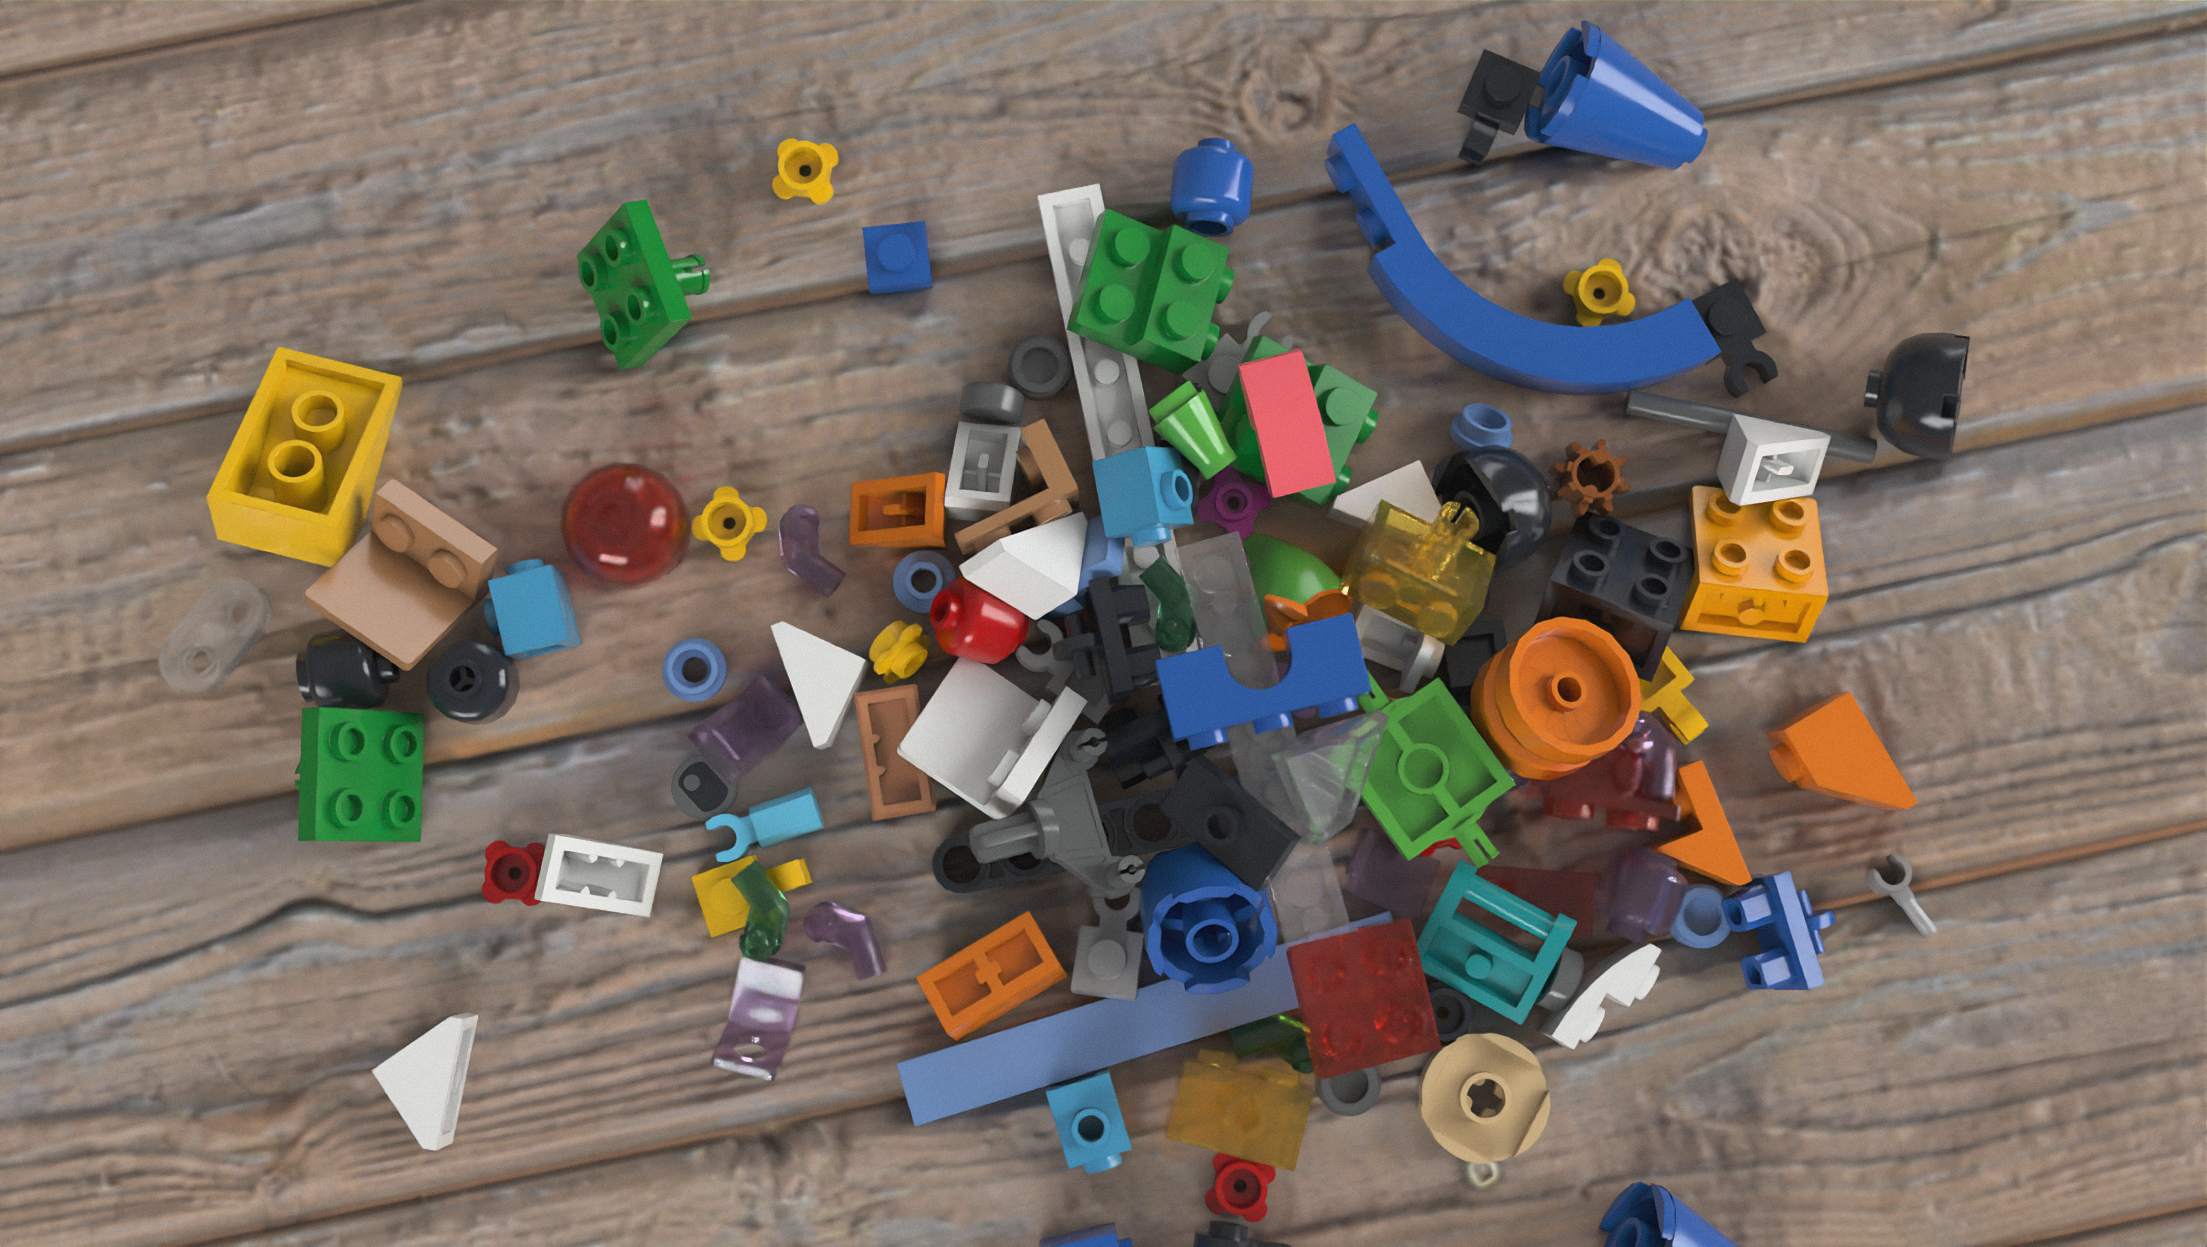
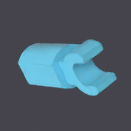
M811 786L749 807V816L741 818L734 814H719L713 816L705 823L707 830H716L723 826H729L736 833L737 840L733 848L716 854L718 862H733L741 859L748 853L751 845L757 842L764 849L824 828V820Z

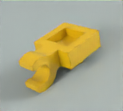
M1666 646L1652 683L1639 678L1641 709L1638 718L1643 721L1657 710L1672 734L1685 747L1702 734L1709 725L1681 693L1682 690L1693 683L1695 678L1671 649Z
M756 855L748 856L691 877L711 938L776 916L770 897L813 883L805 858L797 859L762 872Z

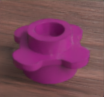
M1226 466L1214 475L1215 485L1209 495L1198 500L1196 513L1202 522H1213L1220 529L1226 530L1231 539L1241 541L1247 539L1252 534V522L1259 510L1266 509L1269 506L1271 495L1265 485H1252L1240 477L1237 469ZM1230 498H1236L1239 501V507L1231 509L1228 507L1227 501Z

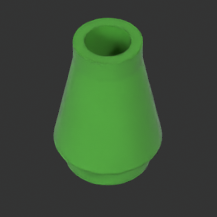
M1190 380L1183 383L1147 410L1157 423L1152 428L1197 467L1206 480L1217 474L1238 457L1227 441L1205 390L1203 389L1198 392Z

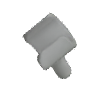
M1890 854L1886 856L1889 865L1897 873L1898 879L1896 884H1887L1882 880L1879 872L1875 868H1871L1868 870L1866 878L1869 888L1880 895H1891L1897 905L1902 907L1922 937L1931 936L1936 932L1937 928L1916 901L1913 892L1908 887L1912 878V867L1901 855Z

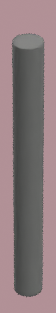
M1632 389L1628 390L1624 402V414L1726 435L1733 413L1820 431L1831 436L1825 455L1868 464L1873 462L1877 451L1876 439Z

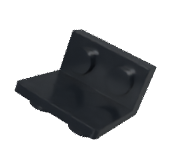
M1586 511L1584 515L1575 521L1549 579L1534 625L1557 617L1587 620L1610 633L1630 656L1638 678L1652 683L1695 572L1693 549L1683 546L1672 538L1658 537L1623 524L1612 516L1598 515Z

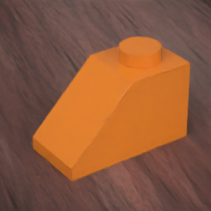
M1850 691L1829 695L1766 733L1774 748L1769 750V754L1776 769L1788 782L1795 781L1801 789L1882 810L1909 809L1918 803Z

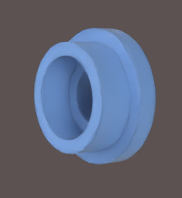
M1473 403L1467 405L1463 413L1454 417L1450 427V435L1461 451L1495 444L1510 448L1513 442V435L1510 431L1512 421L1506 413L1494 406Z
M929 550L916 551L904 557L896 567L893 575L894 592L900 603L908 610L918 614H930L934 597L937 593L944 590L949 582L956 578V574L951 563L941 554ZM923 570L933 572L937 579L935 587L927 593L918 592L913 588L914 576Z
M690 638L680 641L668 651L663 662L662 674L667 688L676 697L688 702H702L714 697L722 689L727 678L728 669L726 659L717 646L704 639ZM701 659L707 666L706 676L699 682H690L686 678L685 668L690 661Z

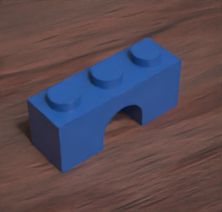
M1352 612L1286 628L1282 636L1288 656L1287 671L1280 683L1268 689H1250L1239 684L1227 669L1221 644L1155 660L1154 666L1173 742L1188 739L1190 751L1228 742L1229 738L1226 729L1252 723L1255 735L1293 726L1294 722L1291 713L1317 707L1320 719L1358 710L1359 706L1356 697L1368 694L1372 691Z

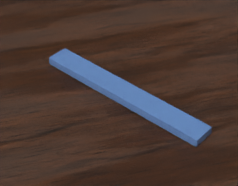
M1386 910L1277 944L1273 957L1270 959L1266 956L1262 964L1249 973L1251 980L1249 983L1222 994H1192L1185 991L1184 983L1167 978L1138 987L1136 1002L1111 998L1099 999L899 1061L897 1068L916 1127L1409 973L1390 911Z

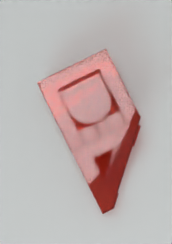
M1483 865L1477 869L1476 875L1552 916L1557 917L1559 912L1576 920L1577 924L1571 936L1592 938L1596 873Z

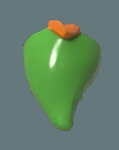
M1253 533L1244 540V549L1250 561L1249 623L1253 635L1263 650L1270 653L1286 651L1282 636L1286 628L1352 612V596L1341 578L1314 554L1267 534Z

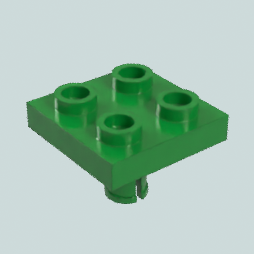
M647 199L623 203L577 254L580 281L584 289L591 293L601 319L600 331L602 339L607 348L613 351L620 371L643 366L692 319L684 296L705 294L710 285L708 269L698 272L692 271L693 268L703 267L706 264L700 255L691 254L684 258L669 259Z
M326 707L302 708L301 758L295 770V774H300V780H295V785L299 791L298 841L421 842L423 713Z

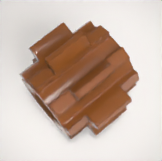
M1604 439L1597 441L1590 451L1587 450L1586 446L1582 448L1576 441L1572 442L1565 448L1566 456L1568 457L1565 460L1566 463L1558 462L1549 467L1548 472L1555 476L1554 480L1559 481L1560 487L1552 495V501L1565 498L1572 504L1570 509L1572 510L1573 518L1576 519L1584 515L1588 506L1591 507L1592 511L1596 509L1600 515H1607L1613 511V504L1611 502V499L1614 498L1613 495H1623L1630 490L1631 486L1624 481L1625 478L1620 477L1619 468L1628 460L1626 456L1614 459L1609 455ZM1578 466L1585 473H1590L1594 470L1597 472L1601 479L1600 492H1598L1594 485H1588L1584 488L1581 486L1577 479Z

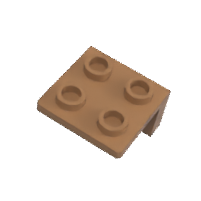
M1044 418L1020 429L1023 448L1015 452L1019 460L1017 464L1033 496L955 533L954 536L966 561L1001 538L1071 516L1070 513L1079 507L1078 486Z
M391 478L375 494L371 531L306 590L305 603L402 670L409 671L489 593L488 580H492L498 549L394 478Z

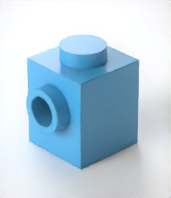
M1144 446L1092 461L1106 538H1132L1134 548L1149 547L1171 541L1170 530L1194 524L1190 506L1193 499L1192 486L1187 475L1184 473L1181 454L1175 448Z
M530 559L510 564L504 568L506 576L488 580L492 598L484 600L485 617L494 637L501 635L505 656L522 661L582 645L563 571L552 565L544 566L542 559Z
M1108 1067L1046 1086V1095L1069 1169L1083 1165L1085 1174H1093L1123 1163L1120 1153L1132 1150V1146Z

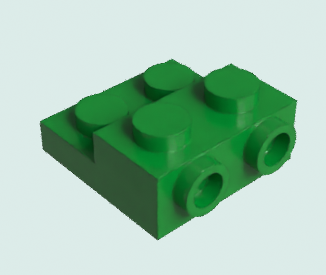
M1107 208L1097 217L1066 330L1174 374H1182L1198 364L1200 360L1206 361L1216 347L1220 328L1210 321L1215 303L1221 304L1225 300L1233 284L1234 270L1225 266L1229 248L1177 225H1172L1162 232Z
M1264 335L1254 336L1241 363L1291 350ZM1304 358L1324 427L1336 482L1284 496L1304 507H1324L1328 499L1334 501L1348 486L1352 470L1344 464L1354 443L1358 445L1363 444L1370 437L1377 424L1378 412L1371 407L1378 393L1326 363L1315 365ZM1237 371L1216 416L1230 447L1238 456L1229 465L1267 486L1256 433L1250 427L1239 372Z

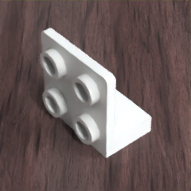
M959 657L898 746L897 753L992 819L1008 817L1023 803L1088 701L1067 686L1052 704H1049L1042 698L1040 701H1037L984 663Z

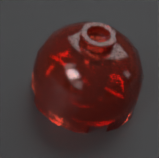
M612 462L591 469L572 485L562 505L560 532L568 556L584 575L610 588L637 590L649 586V583L658 581L663 575L670 574L679 566L690 544L691 517L681 493L665 475L643 464Z

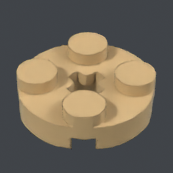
M1467 1032V1034L1442 1044L1429 1057L1421 1072L1418 1084V1113L1422 1121L1425 1122L1433 1139L1449 1153L1467 1162L1489 1164L1494 1163L1492 1161H1502L1512 1155L1515 1157L1527 1151L1537 1141L1549 1117L1551 1107L1550 1094L1546 1089V1079L1537 1058L1524 1045L1514 1039L1494 1032ZM1486 1079H1491L1496 1083L1493 1087V1094L1500 1099L1499 1106L1495 1110L1485 1107L1479 1115L1472 1113L1470 1109L1473 1100L1467 1096L1470 1086L1472 1084L1481 1086Z

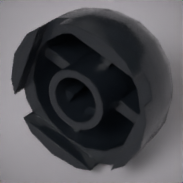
M1921 333L1902 340L1891 349L1882 370L1870 369L1866 384L1864 407L1876 408L1877 428L1888 443L1907 454L1929 459L1950 460L1961 406L1960 398L1967 368L1970 336L1951 333Z
M1496 444L1465 449L1447 455L1435 467L1431 486L1436 497L1442 495V505L1448 517L1447 521L1457 540L1453 556L1464 569L1472 573L1484 569L1487 571L1485 576L1508 570L1527 560L1547 538L1552 518V490L1548 480L1524 454L1508 447Z

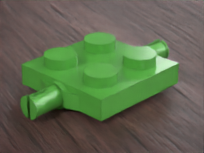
M1367 670L1372 691L1364 696L1356 697L1369 718L1365 720L1355 736L1329 753L1405 861H1410L1437 841L1455 837L1475 864L1476 869L1488 863L1487 859L1495 858L1500 852L1495 849L1476 821L1480 819L1489 803L1516 784L1439 677L1429 682L1413 695L1390 702L1370 674V671Z

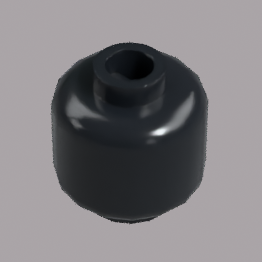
M344 629L314 634L307 643L306 651L299 652L296 658L297 681L302 697L306 702H315L317 707L358 710L378 708L382 706L388 697L390 683L399 682L400 667Z
M476 639L457 640L442 648L431 661L426 675L427 693L435 708L449 719L472 725L492 723L505 716L515 704L520 689L519 671L513 659L505 656V652L498 646ZM472 671L474 672L475 678H471L470 673ZM469 684L473 685L469 690L466 691V687Z

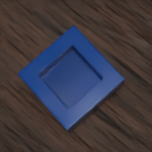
M925 221L862 228L870 294L933 288Z

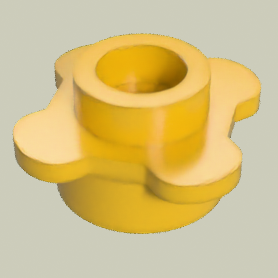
M794 138L781 142L777 148L779 175L772 181V188L775 194L783 200H788L793 196L810 198L813 203L819 205L828 202L834 194L830 178L832 168L839 162L837 150L828 143H822L818 146L813 142L798 141ZM808 166L811 168V174L804 177L800 175V169Z
M1602 259L1597 265L1589 268L1584 273L1571 271L1563 280V291L1566 295L1572 297L1578 310L1576 322L1581 327L1599 326L1602 320L1614 315L1626 317L1635 307V298L1628 292V282L1622 273L1621 265L1613 259ZM1601 289L1604 292V298L1596 299L1593 291Z
M723 486L715 490L713 500L704 508L702 515L696 516L693 519L691 528L693 535L698 540H709L720 548L721 556L725 560L736 562L745 557L747 553L746 545L755 533L763 532L766 529L768 517L762 508L750 507L739 499V493L735 488ZM728 518H733L736 522L735 527L731 530L724 527V522Z
M903 620L893 622L876 637L870 647L869 658L875 663L873 669L879 675L884 673L883 680L887 684H893L900 678L906 679L923 665L927 658V649L930 646L931 638L927 634L921 635L923 628L917 623L909 626Z

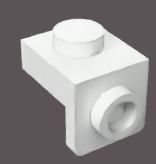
M1369 587L1355 615V626L1363 657L1401 671L1399 691L1412 695L1421 676L1431 679L1441 661L1445 643L1436 640L1440 614Z

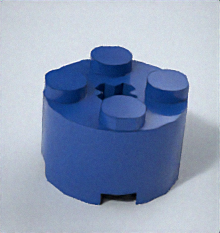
M1199 842L1171 851L1159 852L1147 864V875L1140 888L1139 910L1146 950L1154 971L1160 976L1163 972L1169 978L1184 983L1185 991L1192 994H1222L1251 981L1249 973L1261 965L1266 956L1271 959L1276 951L1278 929L1268 890L1264 889L1256 892Z

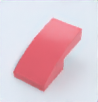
M1295 349L1237 364L1250 427L1256 433L1269 494L1276 498L1336 482L1324 427L1302 350Z

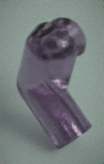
M836 901L820 902L814 908L807 911L803 918V930L806 936L817 943L825 941L847 949L857 981L888 971L873 924L865 913Z

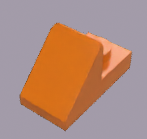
M1703 760L1685 762L1663 771L1668 783L1667 786L1662 788L1666 806L1673 819L1677 823L1683 821L1687 830L1646 846L1642 850L1722 885L1741 886L1751 882V876Z

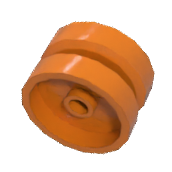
M1557 617L1539 622L1515 641L1506 645L1480 667L1470 690L1471 719L1474 727L1502 766L1521 777L1547 781L1572 774L1586 766L1591 760L1599 758L1617 747L1632 732L1641 709L1640 680L1628 653L1610 633L1587 620L1568 617Z

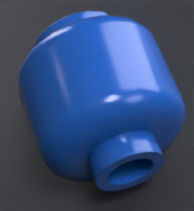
M1220 138L1202 139L1198 142L1197 147L1184 150L1175 159L1170 195L1172 214L1179 221L1183 222L1184 229L1203 237H1223L1231 234L1233 227L1241 225L1251 212L1254 180L1253 163L1244 154L1236 151L1235 145L1232 142Z

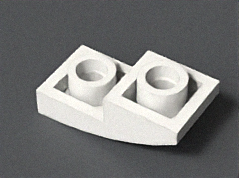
M1635 941L1615 951L1582 976L1579 987L1568 1006L1559 1012L1552 1011L1539 1032L1571 1049H1575L1579 1040L1585 1043L1588 1042L1596 1033L1604 1018L1605 1009L1600 1007L1604 997L1615 1003L1630 1006L1634 998L1642 1000L1648 994L1660 971V967L1654 963L1662 950L1651 943Z

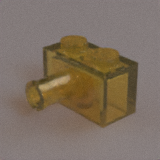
M1381 499L1354 538L1338 591L1453 647L1483 610L1496 555L1468 542L1479 529L1477 516L1470 508L1466 506L1455 523L1450 522L1459 510L1461 503L1448 502L1444 504L1431 524Z
M1200 1048L1198 1059L1183 1056L1164 1129L1166 1138L1294 1172L1313 1098V1093L1308 1088L1298 1085L1301 1075L1269 1065H1263L1261 1075L1237 1070L1235 1068L1238 1058Z

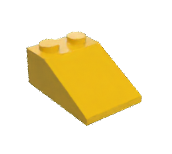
M278 346L206 496L217 539L332 567L355 545L366 519L402 389V377Z

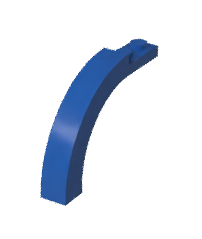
M1353 123L1332 135L1326 152L1329 157L1325 160L1327 173L1340 193L1349 191L1360 210V212L1356 213V220L1367 242L1372 247L1379 244L1382 248L1381 252L1373 256L1366 271L1384 298L1399 315L1429 343L1456 361L1488 377L1517 387L1553 394L1586 396L1628 392L1629 389L1639 390L1670 381L1705 365L1721 353L1719 346L1689 297L1659 313L1635 321L1592 327L1556 325L1533 320L1510 312L1486 300L1454 276L1430 250L1356 124Z

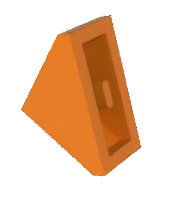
M932 472L853 482L851 485L849 545L858 547L947 550L949 517L944 506L948 482L946 474Z

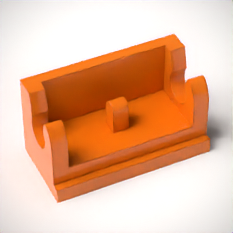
M1028 910L917 976L916 979L946 1033L957 1042H960L1069 976L1050 947L1040 926Z

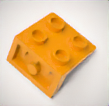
M1694 486L1689 495L1695 572L1679 613L1680 630L1806 643L1829 597L1816 500L1809 497H1794L1739 506L1729 501L1723 488Z

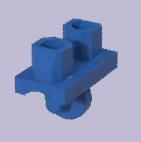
M1790 871L1768 875H1752L1751 882L1743 884L1740 890L1722 899L1721 905L1727 924L1733 931L1742 932L1755 928L1762 950L1743 956L1740 964L1746 985L1750 990H1810L1825 984L1816 956L1825 952L1819 929L1836 923L1832 909L1812 910L1806 889L1796 891Z

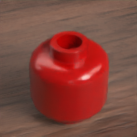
M963 575L949 582L944 590L937 593L930 608V622L934 627L937 642L946 653L981 663H999L1018 650L1028 633L1029 616L967 580Z

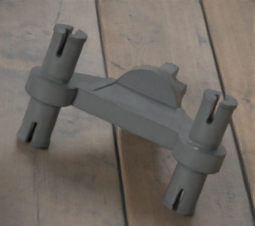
M1089 728L1085 731H1073L1065 736L1050 759L1048 768L1037 793L1033 796V800L1024 802L1020 814L977 824L969 830L970 849L979 863L986 864L1031 852L1036 859L1049 857L1052 862L1058 863L1082 880L1085 886H1090L1091 888L1086 891L1094 898H1119L1129 893L1135 884L1142 880L1145 868L1136 870L1137 866L1143 864L1142 860L1134 855L1126 857L1111 856L1086 771L1097 762L1099 755L1107 748V741L1099 743V740L1106 737L1100 729Z

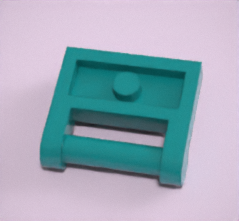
M1460 859L1406 963L1522 1025L1574 931L1577 921L1559 912L1557 917L1552 916L1476 875V867ZM1464 897L1544 940L1538 953L1530 951L1456 911L1461 899Z

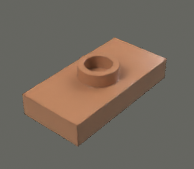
M918 684L854 693L873 821L938 811L933 778L897 753L898 746L922 712Z

